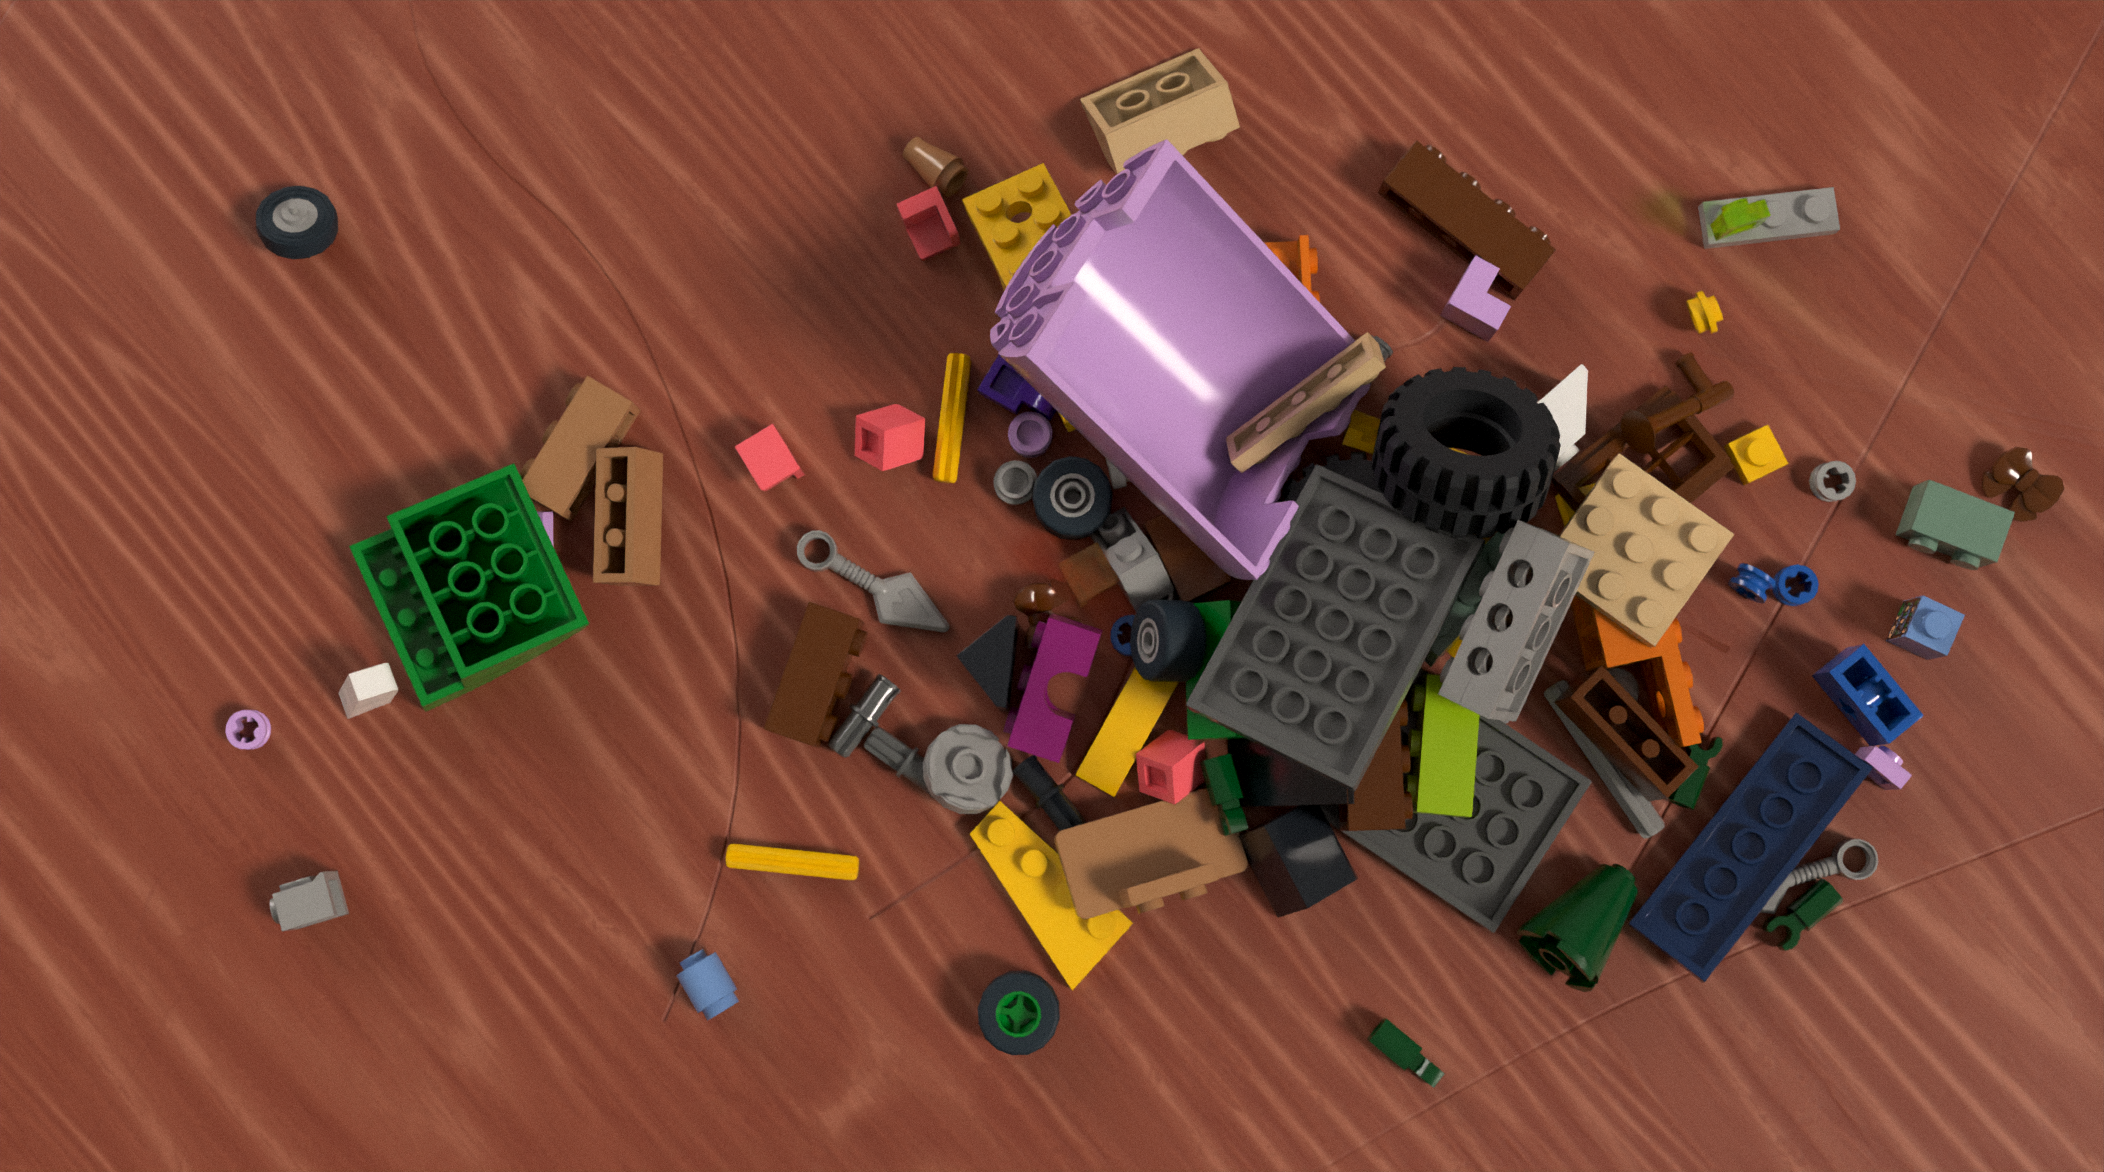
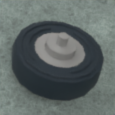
M291 186L272 192L261 201L256 211V229L263 244L272 253L288 259H305L322 253L333 244L338 233V216L328 196L319 190L305 186Z

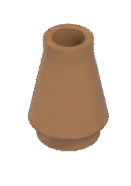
M920 137L913 138L903 151V158L914 167L930 188L937 186L940 194L942 193L946 197L954 195L966 181L968 169L963 165L962 158L931 145Z

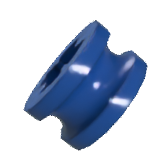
M1740 563L1737 567L1738 577H1732L1728 585L1738 594L1751 601L1765 603L1767 600L1765 591L1774 588L1776 585L1775 580L1754 566Z
M1796 564L1783 568L1773 578L1776 582L1772 589L1773 595L1780 603L1786 606L1793 607L1808 603L1818 592L1819 583L1817 576L1810 568L1804 565ZM1798 575L1802 579L1799 584L1804 583L1805 589L1804 592H1799L1792 596L1788 593L1791 587L1786 588L1785 581Z
M1126 615L1119 618L1111 629L1110 640L1113 648L1125 656H1132L1130 643L1122 645L1117 636H1122L1123 632L1119 631V629L1123 625L1127 624L1132 628L1135 615Z

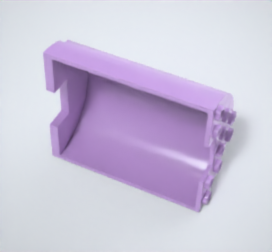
M1166 139L1126 160L1123 165L1126 170L1118 173L1107 185L1102 180H1099L1075 201V206L1079 209L1077 213L1065 219L1058 228L1053 224L1023 260L1002 294L995 310L1001 321L990 330V340L992 346L999 352L998 354L1224 572L1239 579L1257 580L1267 570L1270 563L1269 558L1278 542L1288 533L1290 521L1299 507L1293 500L1277 501L1281 496L1280 490L1288 476L1298 467L1301 461L1300 455L1309 440L1337 436L1348 427L1351 421L1350 416L1359 400L1368 392L1370 383L1361 385L1346 396L1337 408L1323 413L1308 424L1299 436L1289 438L1273 450L1262 463L1254 464L1243 473L1230 463L1226 442L1227 436L1355 342V340Z

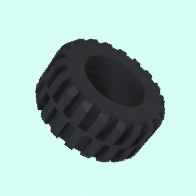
M1453 367L1447 372H1443L1441 368L1429 370L1425 373L1424 377L1418 374L1396 388L1390 394L1388 402L1384 404L1372 456L1374 479L1377 487L1381 492H1384L1385 499L1394 509L1399 507L1402 509L1403 517L1412 523L1416 521L1424 523L1427 530L1439 533V530L1451 532V537L1465 538L1467 534H1476L1477 539L1491 537L1495 531L1505 534L1509 528L1515 527L1518 520L1527 523L1536 515L1537 510L1542 508L1560 452V432L1550 410L1544 402L1538 404L1536 394L1528 388L1520 389L1517 387L1516 381L1503 376L1500 379L1491 376L1490 371L1481 369L1478 372L1466 371V367ZM1450 448L1464 449L1475 452L1482 456L1468 455L1454 451Z

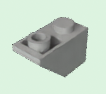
M1125 507L1113 514H1109L1104 524L1095 533L1090 535L1115 581L1136 613L1140 606L1148 600H1160L1175 591L1158 553Z

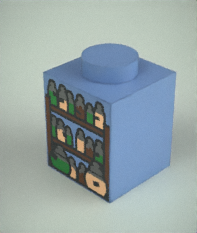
M1926 596L1905 600L1901 605L1886 641L1926 660L1947 656L1965 614Z

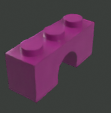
M1055 614L1049 616L1047 623L1038 622L1031 643V647L1038 649L1033 666L1024 665L1017 686L1018 690L1024 691L1020 708L1011 706L1003 732L1011 734L1008 747L1057 763L1060 762L1076 714L1061 710L1051 702L1047 691L1048 682L1054 675L1062 672H1071L1087 677L1103 630Z

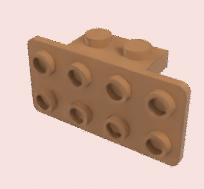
M1207 788L1190 792L1176 805L1166 801L1156 802L1061 830L1055 835L1054 839L1076 915L1081 919H1089L1135 905L1138 914L1165 906L1162 897L1178 892L1181 901L1208 893L1205 884L1243 872L1248 866L1242 842L1238 837L1240 836L1239 832L1224 836L1217 805L1212 806Z

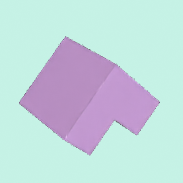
M1475 255L1440 316L1488 342L1497 332L1511 308L1507 303L1487 293L1500 268Z

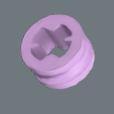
M241 710L235 712L229 718L225 733L228 741L234 747L254 750L262 747L268 741L271 735V724L265 714L257 710ZM247 718V722L256 721L259 726L253 731L256 738L251 742L250 737L241 738L239 732L244 729L242 721Z

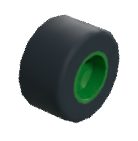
M1026 970L1009 971L996 977L984 990L978 1005V1024L985 1039L997 1050L1010 1055H1029L1043 1048L1054 1036L1060 1018L1059 1000L1053 987L1040 975Z

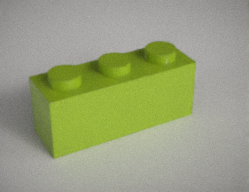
M1426 674L1420 677V684H1413L1411 692V711L1417 712L1416 730L1410 729L1407 744L1410 757H1414L1413 775H1406L1404 791L1411 792L1413 813L1463 818L1472 817L1480 715L1439 695L1438 693L1443 684L1440 682V675Z

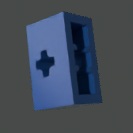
M1865 644L1845 648L1812 675L1869 746L1890 744L1924 716Z

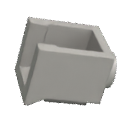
M323 871L317 876H308L279 885L281 892L272 894L273 898L270 899L269 903L271 915L274 921L280 924L282 931L298 930L349 914L338 871Z

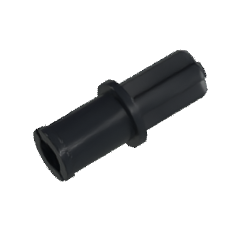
M1031 755L1012 771L1014 776H1017L1037 801L1035 804L1037 810L1042 808L1060 831L1087 823L1086 819L1063 792L1065 788L1063 783L1058 785L1038 761L1036 755Z

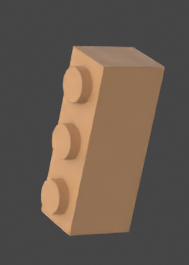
M588 375L582 384L577 383L571 389L565 402L568 407L559 421L554 420L548 426L542 438L544 446L536 459L530 458L520 472L521 479L532 499L571 522L596 484L597 448H618L641 411L632 401Z
M638 447L597 448L593 583L617 586H660L663 453Z

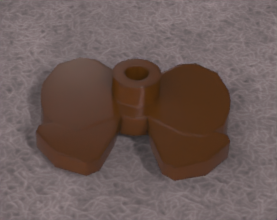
M2014 447L2005 451L1992 466V473L1988 471L1983 473L1982 488L1988 498H1994L2013 486L2020 491L2009 510L2015 512L2013 519L2020 522L2036 520V512L2042 513L2051 508L2064 491L2061 478L2056 475L2039 474L2032 467V453L2028 448Z
M1051 579L1049 585L1047 583L1029 584L1015 594L1013 600L1015 608L1028 616L1030 627L1024 637L1025 645L1033 652H1038V649L1031 647L1038 622L1047 623L1049 616L1054 614L1051 609L1060 606L1072 598L1073 592L1066 583ZM1063 616V617H1065V618H1068V619H1071V620H1074V621H1077V622H1080V623H1081V620L1078 619L1077 617H1066V616Z

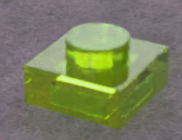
M1743 198L1721 208L1722 213L1710 226L1715 240L1718 241L1759 227L1771 214L1765 199L1749 204L1747 198Z

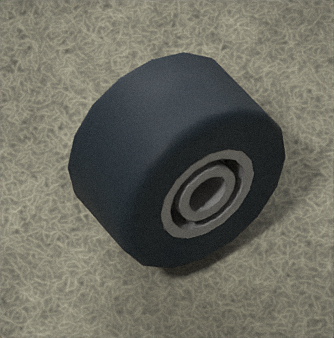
M1069 456L1053 461L1041 471L1034 483L1032 499L1037 519L1046 531L1060 539L1079 540L1090 537L1091 534L1095 533L1104 524L1108 515L1111 514L1113 493L1109 478L1098 465L1086 458Z
M1148 600L1138 609L1131 628L1130 646L1136 670L1143 679L1153 682H1185L1195 677L1202 667L1206 653L1205 624L1199 609L1192 602L1183 600Z

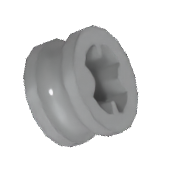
M1830 461L1820 464L1814 468L1809 479L1810 489L1813 494L1826 502L1845 499L1853 492L1856 484L1855 473L1852 468L1841 461ZM1827 470H1829L1831 475H1840L1842 479V484L1836 485L1840 489L1838 493H1836L1834 488H1826L1824 486L1823 479L1829 478V475L1826 474Z

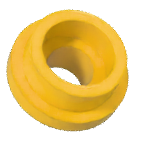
M1702 290L1696 292L1695 298L1686 301L1698 334L1708 330L1710 334L1718 332L1716 323L1722 321L1723 316L1715 296L1706 298Z

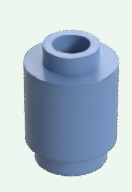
M704 949L680 962L684 971L676 976L697 1013L702 1011L707 1021L739 1002L734 993L737 987L716 952L707 956Z

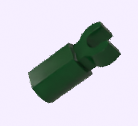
M1713 737L1706 750H1702L1697 744L1685 746L1686 754L1699 767L1665 799L1666 801L1689 810H1694L1710 770L1707 763L1710 758L1715 757L1721 751L1723 746L1722 738Z
M1231 754L1200 762L1212 806L1217 805L1219 810L1220 824L1224 836L1247 830L1246 817L1239 803V799L1243 798Z
M1821 878L1786 907V914L1769 917L1764 921L1761 928L1764 932H1772L1777 926L1782 925L1786 930V937L1777 947L1782 951L1793 949L1800 940L1801 931L1803 929L1809 931L1843 902V898L1828 881Z
M1385 1017L1367 1038L1369 1042L1404 1071L1410 1068L1433 1088L1445 1075L1444 1072L1420 1053L1422 1047Z

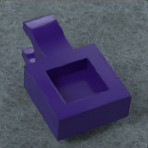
M1000 355L997 356L977 389L980 395L1015 415L1018 414L1023 404L1032 411L1043 415L1049 421H1051L1057 411Z

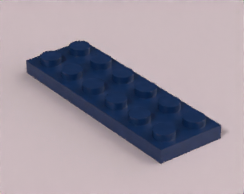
M1795 713L1637 912L1628 926L1704 983L1871 772L1873 767L1801 715Z

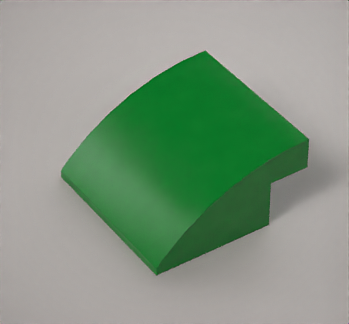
M514 463L386 516L391 529L349 546L425 712L514 670L557 646L589 625Z

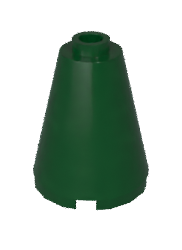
M1614 863L1612 866L1607 864L1599 865L1522 924L1517 931V935H1523L1519 939L1521 947L1532 960L1550 975H1553L1556 970L1569 977L1565 982L1567 986L1582 992L1592 991L1601 977L1638 894L1637 887L1634 884L1635 877L1629 870L1619 864Z

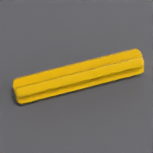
M950 353L947 356L933 468L934 480L941 483H955L958 474L971 368L970 356L962 353Z
M730 844L726 851V866L745 870L855 880L859 872V858L841 854Z

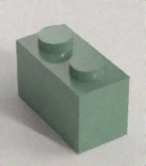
M1929 479L1913 486L1896 536L1909 540L1908 546L1912 549L1928 554H1934L1938 551L1951 556L1950 562L1956 566L1969 570H1978V567L1998 562L2015 512Z

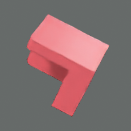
M937 186L896 204L902 222L921 260H927L961 244L959 233Z
M899 404L889 405L856 415L855 456L881 471L922 459L924 455L925 418Z
M774 424L769 425L735 446L762 491L771 489L792 475L797 479L805 475Z
M1167 730L1136 753L1139 792L1176 805L1205 781L1200 762L1206 760L1205 741L1188 740V735Z

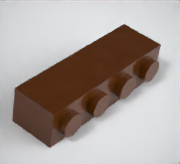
M1416 140L1383 180L1378 193L1466 263L1470 264L1476 255L1500 268L1492 283L1513 300H1516L1556 251L1550 245V239L1540 229L1533 226L1528 228L1516 219L1515 211L1507 203L1499 199L1492 200L1480 190V184L1471 175L1465 172L1458 173L1446 164L1445 156L1438 149L1431 145L1423 146Z

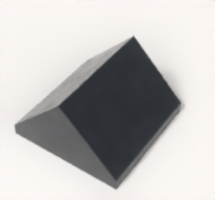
M1011 615L1004 617L956 655L1001 712H1009L1019 629L1017 616Z
M1298 805L1238 836L1242 842L1246 858L1278 918L1308 909L1358 879L1320 805Z

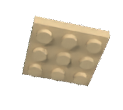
M1619 453L1613 458L1558 536L1595 552L1575 595L1652 648L1656 646L1734 534Z

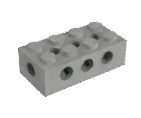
M1520 520L1517 521L1514 528H1509L1503 536L1499 547V553L1502 556L1495 571H1490L1484 578L1479 591V596L1482 599L1475 615L1471 614L1465 620L1459 635L1462 643L1455 658L1451 657L1446 662L1440 674V682L1443 684L1438 693L1439 695L1487 719L1517 720L1595 553L1547 530Z

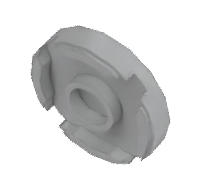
M958 724L942 732L928 746L922 762L923 780L931 796L944 808L959 814L981 813L992 808L1008 791L1013 772L1012 759L1007 748L1004 750L1002 744L998 742L999 738L990 730L977 725Z

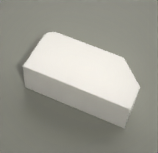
M382 663L349 673L338 694L347 719L390 703L398 692V687L389 663Z

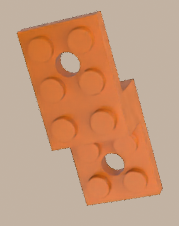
M1575 595L1571 602V608L1586 671L1599 666H1603L1608 670L1639 663L1652 718L1680 747L1702 743L1700 733L1704 732V722L1699 708L1692 705L1689 688L1693 687V676L1689 664L1686 661L1682 662L1678 644L1682 642V631L1678 619L1675 617L1656 646L1650 648Z

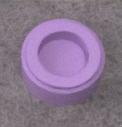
M1025 412L1016 416L1008 430L1010 445L1017 454L1023 457L1034 458L1044 454L1052 442V428L1049 421L1043 415L1036 412Z

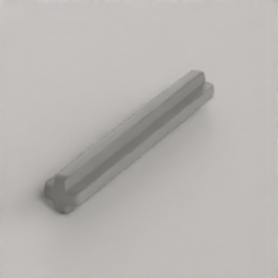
M1566 680L1556 682L1544 692V696L1640 836L1644 839L1654 836L1664 828V821L1651 802L1645 799L1554 703L1570 687Z

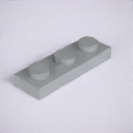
M1834 187L1706 201L1698 206L1704 249L1832 235L1840 230Z

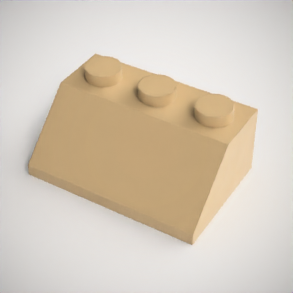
M1199 48L1080 99L1104 156L1116 175L1126 170L1123 167L1126 160L1166 139L1181 155H1184L1191 148L1205 142L1218 141L1224 138L1227 133L1240 128L1227 81Z

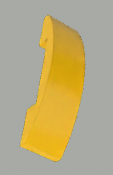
M1135 667L1080 765L1076 776L1115 797L1136 759V753L1143 747L1178 682H1153L1143 679Z

